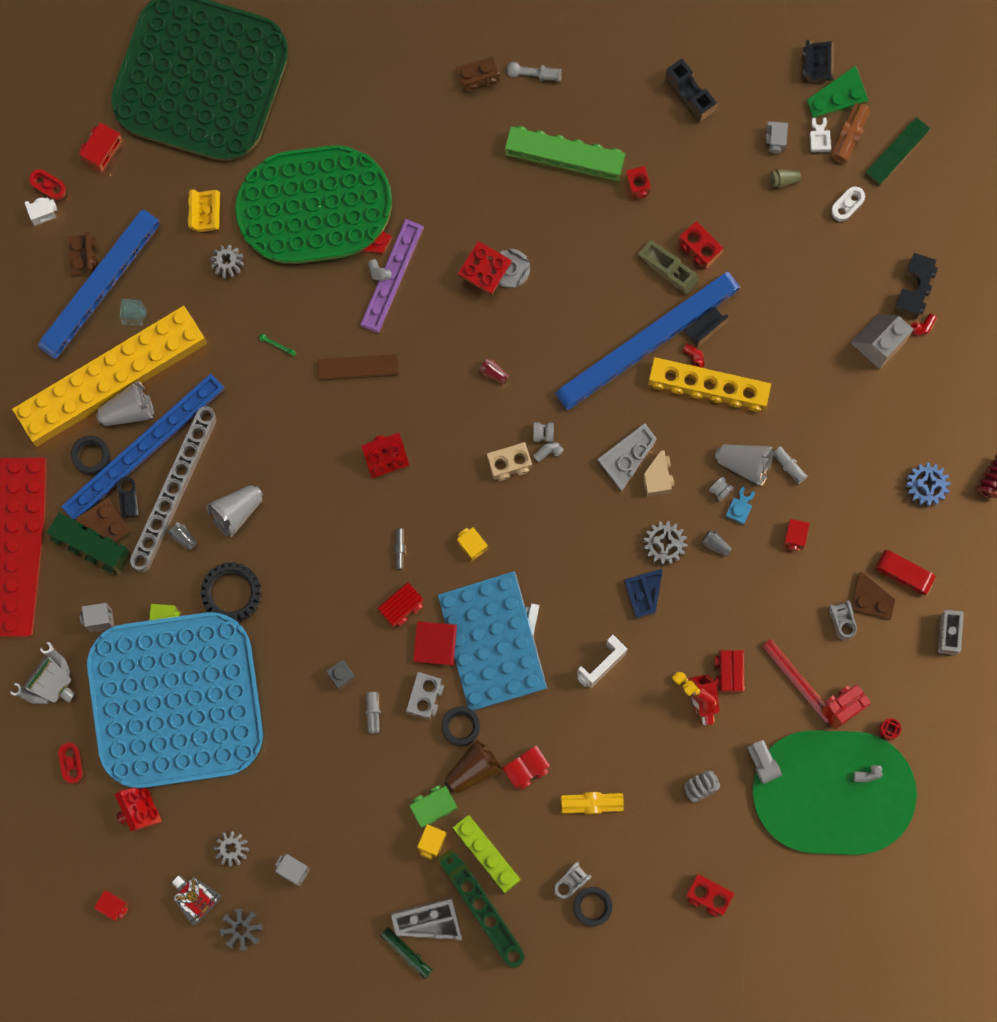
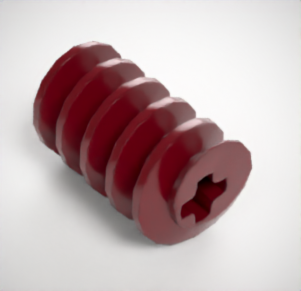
M996 454L994 456L995 460H992L990 462L991 466H988L986 469L987 473H983L982 479L977 482L978 486L974 487L982 495L997 499V494L995 493L997 491Z

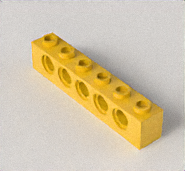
M654 357L648 385H652V388L656 390H663L665 388L679 395L683 393L691 394V397L696 399L705 397L714 403H722L723 401L737 408H741V406L749 407V410L754 412L765 411L772 384ZM671 373L676 379L668 381L665 375ZM692 378L695 384L687 385L684 380ZM711 382L714 385V389L708 390L704 387V384ZM731 387L734 393L726 394L723 388ZM750 391L753 394V398H745L743 392Z

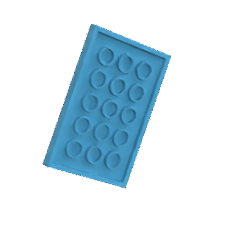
M513 571L438 595L445 624L457 625L454 657L468 708L476 711L548 689L516 572Z

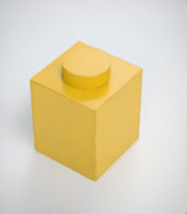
M474 527L470 530L466 528L458 534L457 543L471 561L488 550V545Z

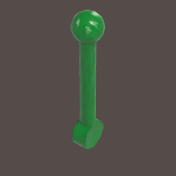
M265 334L259 335L260 341H266L292 356L296 355L294 350L267 338Z

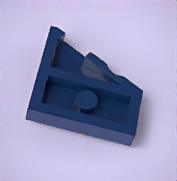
M662 569L624 580L636 619L656 613Z

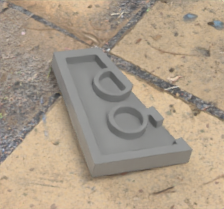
M644 423L597 459L620 491L624 489L657 438Z

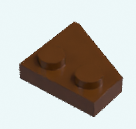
M859 572L852 601L853 611L890 620L895 599L868 576Z

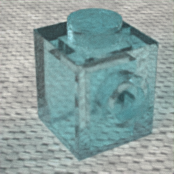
M121 299L120 320L122 323L143 326V318H146L147 308L143 305L142 300Z

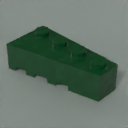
M60 512L47 531V534L51 537V542L58 546L61 544L66 545L69 552L77 556L79 553L86 556L85 560L93 565L96 562L103 566L102 570L111 575L114 572L120 574L131 555L126 546L122 544L118 546L116 542L106 536L104 538L100 537L101 535L95 530L88 527L84 528L81 523Z

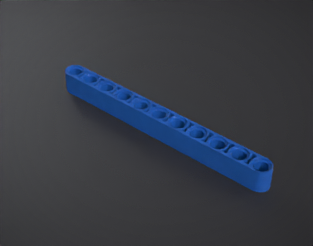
M729 272L724 273L565 384L555 395L566 410L571 409L704 316L714 306L717 307L734 295L741 287Z

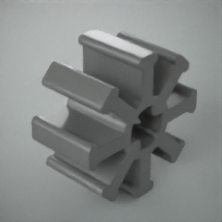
M241 908L235 909L238 921L235 922L229 915H225L223 921L230 923L233 927L232 929L225 930L221 928L220 935L225 937V935L234 934L230 941L226 942V945L233 949L234 944L240 939V951H248L246 938L252 940L253 944L258 945L261 940L251 935V931H263V925L259 923L258 925L250 926L254 918L258 916L250 911V915L244 921V910ZM241 924L247 928V932H244L245 934L242 936L241 933L237 932V927L240 928L239 925Z

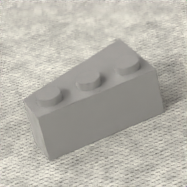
M451 897L391 912L395 933L398 936L462 940Z

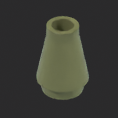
M775 169V171L770 173L771 185L777 188L800 182L801 179L799 170Z

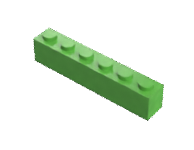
M522 126L510 128L505 147V155L615 181L620 180L625 159V153L616 148L609 150L599 144L588 145L584 144L581 140L574 139L571 141L563 136H550L538 130L532 132Z

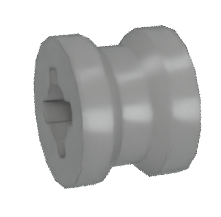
M721 477L709 491L717 496V500L721 502L732 492L734 487L728 485L726 479Z

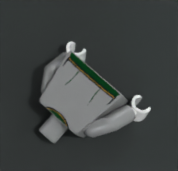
M46 642L50 647L49 650L43 651L40 648L41 652L45 655L23 686L14 683L19 688L18 692L10 691V693L17 697L20 696L32 704H48L50 701L55 703L59 696L66 702H69L75 695V692L67 687L71 681L69 677L70 669L66 659L54 650L51 643Z

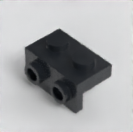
M806 40V47L803 48L805 65H803L804 77L811 83L833 81L834 43L832 41L813 43L811 40Z

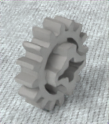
M660 521L658 527L655 525L651 526L652 532L647 530L646 535L649 538H644L643 542L648 543V545L644 546V550L650 551L647 555L648 558L654 556V563L659 559L661 560V565H664L665 561L672 565V559L678 562L680 560L678 555L684 556L685 552L682 548H687V544L683 543V541L687 539V536H681L684 530H677L678 524H674L672 527L670 526V521H667L666 525H663ZM663 531L662 535L654 537L656 533ZM671 532L676 535L677 539L672 537ZM667 535V543L669 544L664 551L663 543L661 542H663ZM653 547H657V549L660 551V554H658ZM677 549L675 553L668 555L669 551Z

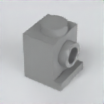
M768 121L766 144H769V151L771 153L785 151L788 123Z

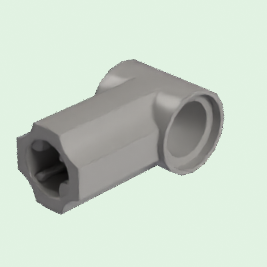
M764 740L747 747L762 784L782 776L780 768L775 759H772Z

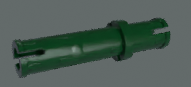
M389 927L382 932L379 937L408 963L407 966L409 968L412 967L424 980L432 973L433 969L420 958L421 955L412 951Z

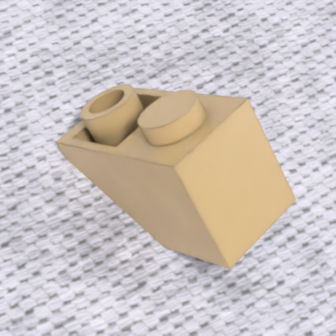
M664 450L659 452L644 473L643 480L647 497L671 493V487H674L673 475H669L668 468L671 467L670 458L665 456Z

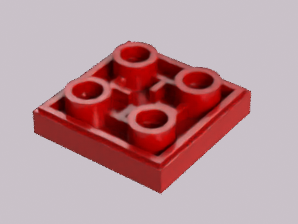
M417 621L413 662L454 665L457 625Z

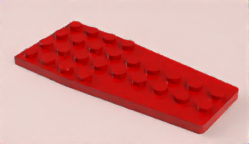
M45 457L0 458V638L31 637L33 635L45 526Z

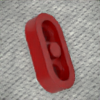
M37 169L30 174L29 181L32 187L50 199L60 200L66 195L64 183L48 172ZM39 179H44L41 184L37 183ZM55 189H60L59 193H53Z
M64 743L58 751L62 777L66 782L76 784L83 778L80 750L73 743ZM69 750L73 751V755L71 757H67L66 755L67 751ZM72 770L77 772L75 777L70 776Z

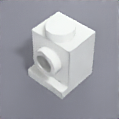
M39 198L32 204L29 201L25 202L34 226L56 218L54 211L57 210L54 199Z

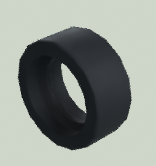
M84 436L78 439L71 450V460L74 466L86 475H97L109 464L111 459L110 450L106 443L96 436ZM88 444L97 445L102 450V460L94 467L84 466L79 459L80 450Z
M464 706L454 707L444 715L442 733L451 744L467 746L478 737L480 720L472 709ZM463 714L471 719L473 730L469 736L457 738L451 734L449 723L456 715Z
M588 887L577 894L573 904V911L576 918L582 924L596 927L604 924L609 919L613 903L610 895L605 890L599 887ZM591 894L600 896L605 903L603 915L596 919L585 917L581 911L582 900Z

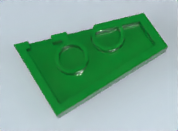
M855 65L807 99L806 103L812 119H817L853 108L855 103L866 104L869 100Z

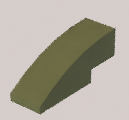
M652 240L638 253L639 257L686 295L699 281L696 272L682 264L679 258Z

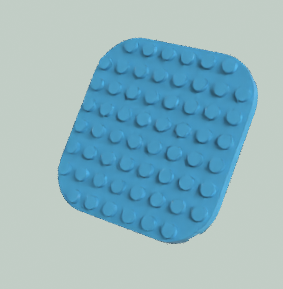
M209 612L122 624L103 632L92 645L88 655L87 670L98 752L104 769L116 781L129 787L145 788L221 777L242 771L256 758L262 745L263 728L252 648L247 633L234 619L224 614Z

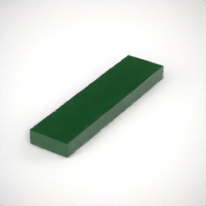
M915 117L865 174L877 185L881 186L930 132L931 128L918 117Z

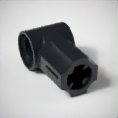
M122 477L117 483L121 518L139 516L137 485L132 478ZM130 482L132 483V489L127 492L123 491V484Z

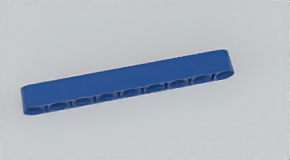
M144 209L138 213L42 337L38 344L39 349L53 359H56L157 230L160 220Z

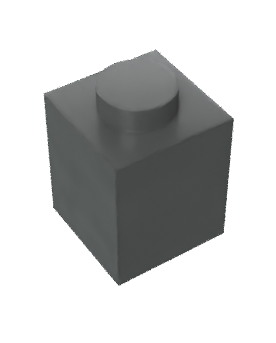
M341 660L326 671L339 691L356 680L355 675L344 660Z

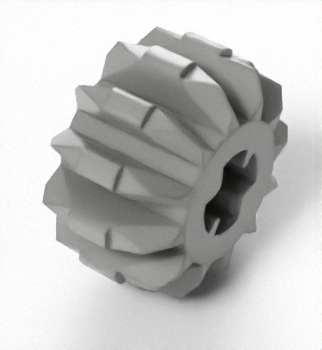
M221 245V251L214 250L215 256L210 257L211 262H213L211 268L216 269L215 274L217 276L222 273L224 279L227 277V274H230V277L233 278V272L240 273L239 267L244 266V263L241 261L243 255L238 254V248L232 250L231 245H228L227 249H224L223 245ZM225 259H227V261L228 259H230L231 262L229 264H227V262L226 264H224L223 261Z
M706 771L686 782L684 788L688 798L692 802H698L718 791L720 784L713 771Z
M234 831L230 832V838H228L226 833H223L224 841L216 839V842L221 844V846H215L214 850L221 852L216 854L215 857L217 859L223 857L221 860L223 865L228 860L229 867L233 866V860H235L237 865H240L241 862L238 858L241 857L245 860L247 858L242 852H248L249 848L242 846L247 844L248 841L246 839L240 841L242 838L240 833L235 838ZM233 844H236V846L234 847L235 849H237L236 852H230V854H227V852L229 851L228 849H226L227 846H233Z

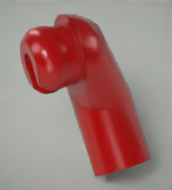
M929 313L923 323L913 322L911 324V327L914 329L912 334L916 336L928 334L935 324L937 317Z
M687 343L682 351L691 356L692 366L703 368L705 364L703 352Z

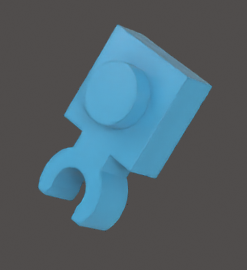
M742 487L739 491L740 499H733L725 516L744 525L752 508V505L747 504V502L751 501L755 495V492L752 491L750 496H744L745 487Z

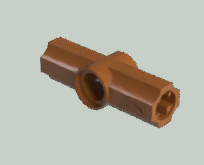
M855 103L848 120L845 121L838 135V142L831 156L835 160L845 163L848 161L854 145L858 143L862 135L863 126L870 114V109L866 105Z

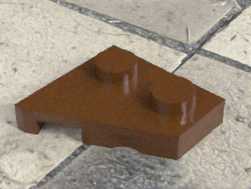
M109 498L75 519L82 525L95 530L103 537L106 536L112 539L114 542L130 532Z

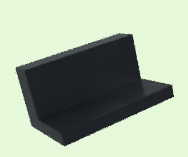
M714 306L689 327L684 334L698 348L727 323L729 316L727 314L723 316Z

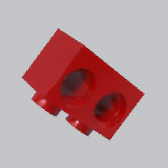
M697 221L679 236V247L685 253L689 252L693 256V261L699 267L703 266L707 269L723 254L724 248ZM694 236L698 241L691 243L688 237ZM708 250L712 255L706 257L701 252Z
M697 874L685 897L689 899L688 903L698 908L700 905L707 908L706 912L717 918L718 915L723 916L735 893ZM697 886L705 889L704 897L699 898L695 895L694 890ZM715 896H720L723 899L724 904L722 907L714 906L713 898Z

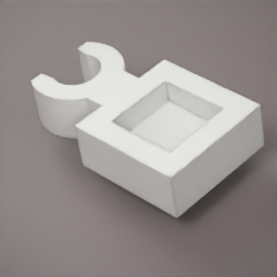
M826 118L822 119V125H817L816 119H812L811 126L815 131H810L809 134L811 152L831 151L830 130L824 131L827 124Z

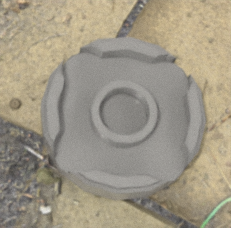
M515 249L499 252L512 260V264L499 285L505 288H516L523 285L530 274V264L527 256Z

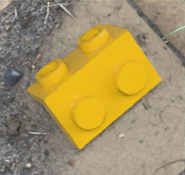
M194 189L189 190V216L187 218L189 228L199 233L219 230L220 192L217 190L197 192Z

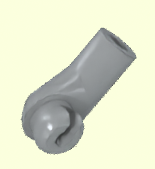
M370 260L368 262L370 274L374 280L384 281L391 278V271L379 268L377 260Z
M557 442L544 444L533 457L538 462H541L552 452L555 456L561 455L563 448Z
M872 765L871 772H854L853 780L854 782L877 780L883 775L881 773L882 767L880 765Z

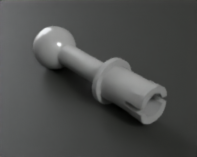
M511 62L506 66V74L511 78L527 75L540 77V81L545 79L560 82L562 77L561 69L546 68L544 65L541 66V69L520 67L516 62Z

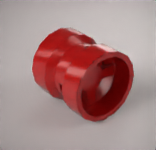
M893 718L883 721L878 729L881 738L887 741L898 737L902 730L900 722Z

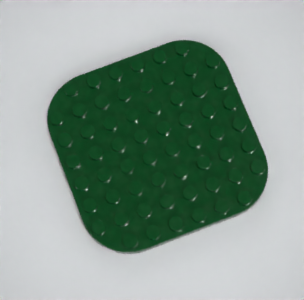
M151 0L143 8L138 18L112 90L111 104L114 115L119 124L135 136L213 160L230 161L241 158L254 149L262 136L287 65L289 55L287 40L280 27L272 20L215 1Z

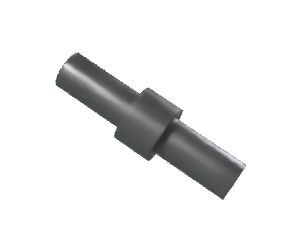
M396 529V544L394 545L393 553L395 554V569L397 570L403 569V554L406 553L404 529Z

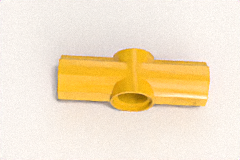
M600 792L583 793V795H561L562 814L583 813L593 815L602 814V812L624 811L623 793L601 794Z

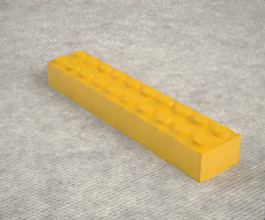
M182 306L12 410L33 444L38 447L96 412L100 406L134 382L144 383L205 346L207 342L185 306Z

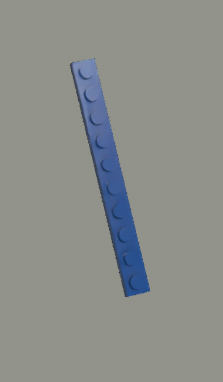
M209 374L61 506L62 509L73 520L90 510L117 486L119 479L131 474L187 424L201 407L207 406L225 388L212 374Z

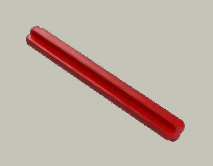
M770 639L763 644L765 651L827 723L829 720L821 712V709L826 706L821 697L773 640Z

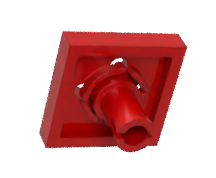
M478 241L458 272V276L492 295L512 264V260Z
M399 432L387 437L383 435L376 436L373 442L361 445L371 478L409 466Z
M134 787L114 794L121 809L116 814L117 820L121 824L127 823L131 832L162 822L147 787Z

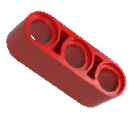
M886 549L875 566L879 572L922 595H928L936 580V576L931 572Z

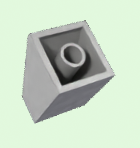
M877 314L853 339L851 344L881 369L907 342L914 329L900 316Z

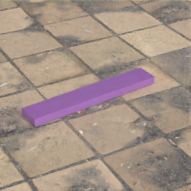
M405 219L384 268L391 271V278L378 282L360 324L361 327L379 334L424 226Z

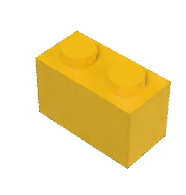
M427 824L417 847L418 851H421V856L430 860L433 857L438 858L447 833Z

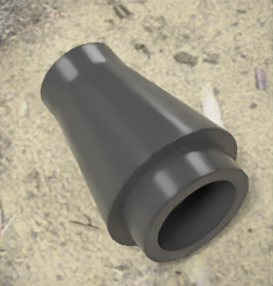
M179 521L168 531L172 540L189 551L198 543L185 524H181Z
M709 530L701 541L705 548L724 557L732 549L716 531Z

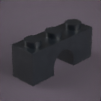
M681 58L666 69L665 78L701 122L716 111L717 102L706 88L702 90L698 86L693 76L694 72Z
M917 253L913 254L905 276L914 279L917 282L918 289L914 291L901 290L894 309L895 313L917 319L919 314L923 315L926 303L923 301L925 296H929L932 285L929 283L930 279L936 276L938 267H935L937 260Z

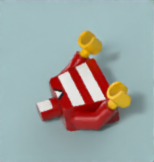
M682 672L675 673L672 676L673 681L677 685H680L682 682L685 683L682 687L689 696L691 695L694 711L699 716H702L703 725L714 724V714L720 712L716 681L708 674L687 678Z

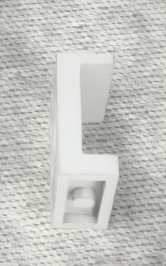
M614 635L606 643V647L612 653L591 674L582 666L578 668L577 680L584 687L588 685L592 688L626 655L627 648Z

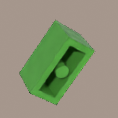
M439 785L430 790V795L426 797L420 795L412 800L413 804L410 805V808L421 829L425 828L427 824L430 825L458 809L446 786L441 787Z

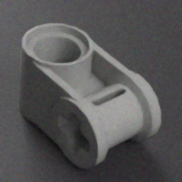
M847 600L845 603L835 606L830 604L829 612L838 638L842 641L851 640L857 631V626L850 601ZM842 627H849L852 633L849 635L844 634Z
M576 862L557 882L553 890L554 895L559 900H566L592 876L590 874L587 875L579 867V863ZM566 885L569 888V893L567 895L559 894L558 886Z

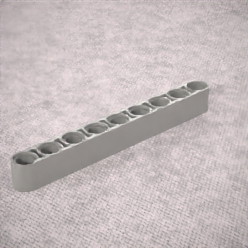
M201 407L197 411L133 551L130 563L135 571L139 573H144L151 567L216 424V415L210 407ZM204 414L212 415L209 421L201 420ZM198 431L204 433L200 439L193 438L194 434ZM190 449L195 450L194 456H185L186 451ZM185 467L187 472L184 475H178L177 471L179 468ZM176 485L179 487L178 491L174 494L169 493V488ZM163 504H170L168 511L162 512L160 510ZM155 522H162V527L159 530L152 529ZM147 540L154 541L151 548L144 547V543ZM144 558L146 560L145 564L141 567L136 566L137 559Z

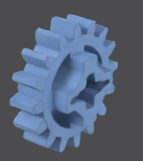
M927 462L925 467L919 464L918 470L912 469L911 473L913 475H908L907 477L911 482L906 484V487L911 488L908 491V495H914L912 501L918 499L920 500V506L923 502H926L927 507H929L931 502L936 506L939 500L943 501L945 499L943 494L947 495L949 493L946 487H949L951 483L946 482L949 475L942 474L944 468L938 470L937 464L930 467V463ZM924 474L922 479L916 480L918 475ZM926 481H928V483L932 485L930 489L928 488V485H924ZM941 489L939 494L933 496L934 490Z

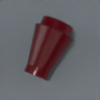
M486 358L478 370L482 373V376L501 384L509 376L493 359L490 360L489 358Z

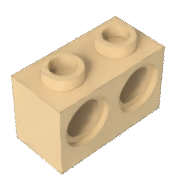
M525 442L487 453V460L494 480L504 481L509 479L510 475L516 473L524 475L532 469V462ZM517 456H522L525 462L517 464L514 459ZM503 462L506 467L503 470H498L495 468V464Z

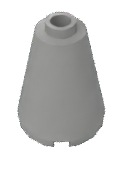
M139 381L134 382L100 406L98 413H96L98 422L104 426H112L152 419V415H154L153 405L149 395L143 393L142 390L145 387Z
M723 444L722 447H718L715 458L718 459V464L762 486L767 479V476L764 474L771 467L773 450H771L772 447Z
M249 485L206 505L208 515L213 514V523L225 536L229 535V537H232L263 501V493L257 486Z

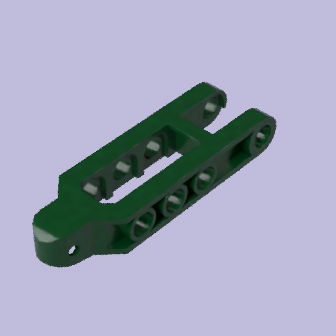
M451 849L447 850L439 856L438 860L441 867L505 964L511 968L519 967L524 961L522 948L466 864ZM448 859H453L452 863H448L447 861ZM464 883H472L473 889L470 892L463 891L462 885ZM481 899L485 902V906L483 909H476L473 906L474 902ZM494 917L497 921L496 925L488 927L485 924L486 918ZM512 951L517 952L520 955L519 961L511 962L508 959V954Z

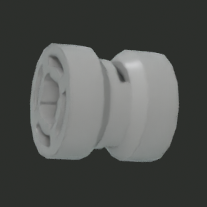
M534 422L533 442L545 440L546 442L553 443L554 423L541 424L540 422Z

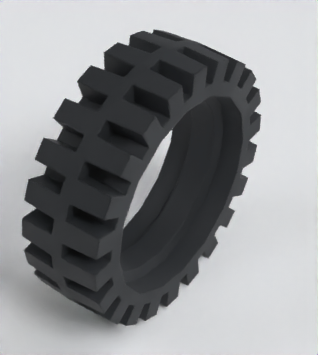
M225 562L222 565H217L216 568H212L209 571L208 575L206 574L201 585V599L208 612L224 614L236 622H242L244 619H248L251 614H254L256 608L259 607L262 596L260 582L254 572L241 563ZM235 573L243 576L248 581L251 587V596L248 603L242 609L236 612H226L214 604L212 588L219 577Z

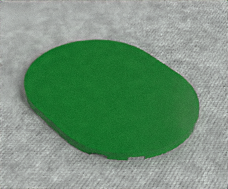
M322 146L281 152L264 159L262 163L254 167L247 174L240 190H238L235 214L244 239L257 253L279 263H308L348 257L370 246L381 235L388 223L392 209V194L384 171L370 156L347 146Z
M807 730L793 733L779 740L769 749L770 755L777 762L782 776L762 784L756 772L754 775L752 795L757 816L766 831L774 839L798 852L832 855H865L877 852L891 845L905 832L915 812L917 788L913 772L907 760L899 750L886 740L864 732ZM872 765H880L882 767L881 773L883 775L877 780L871 782H854L853 780L854 772H871Z

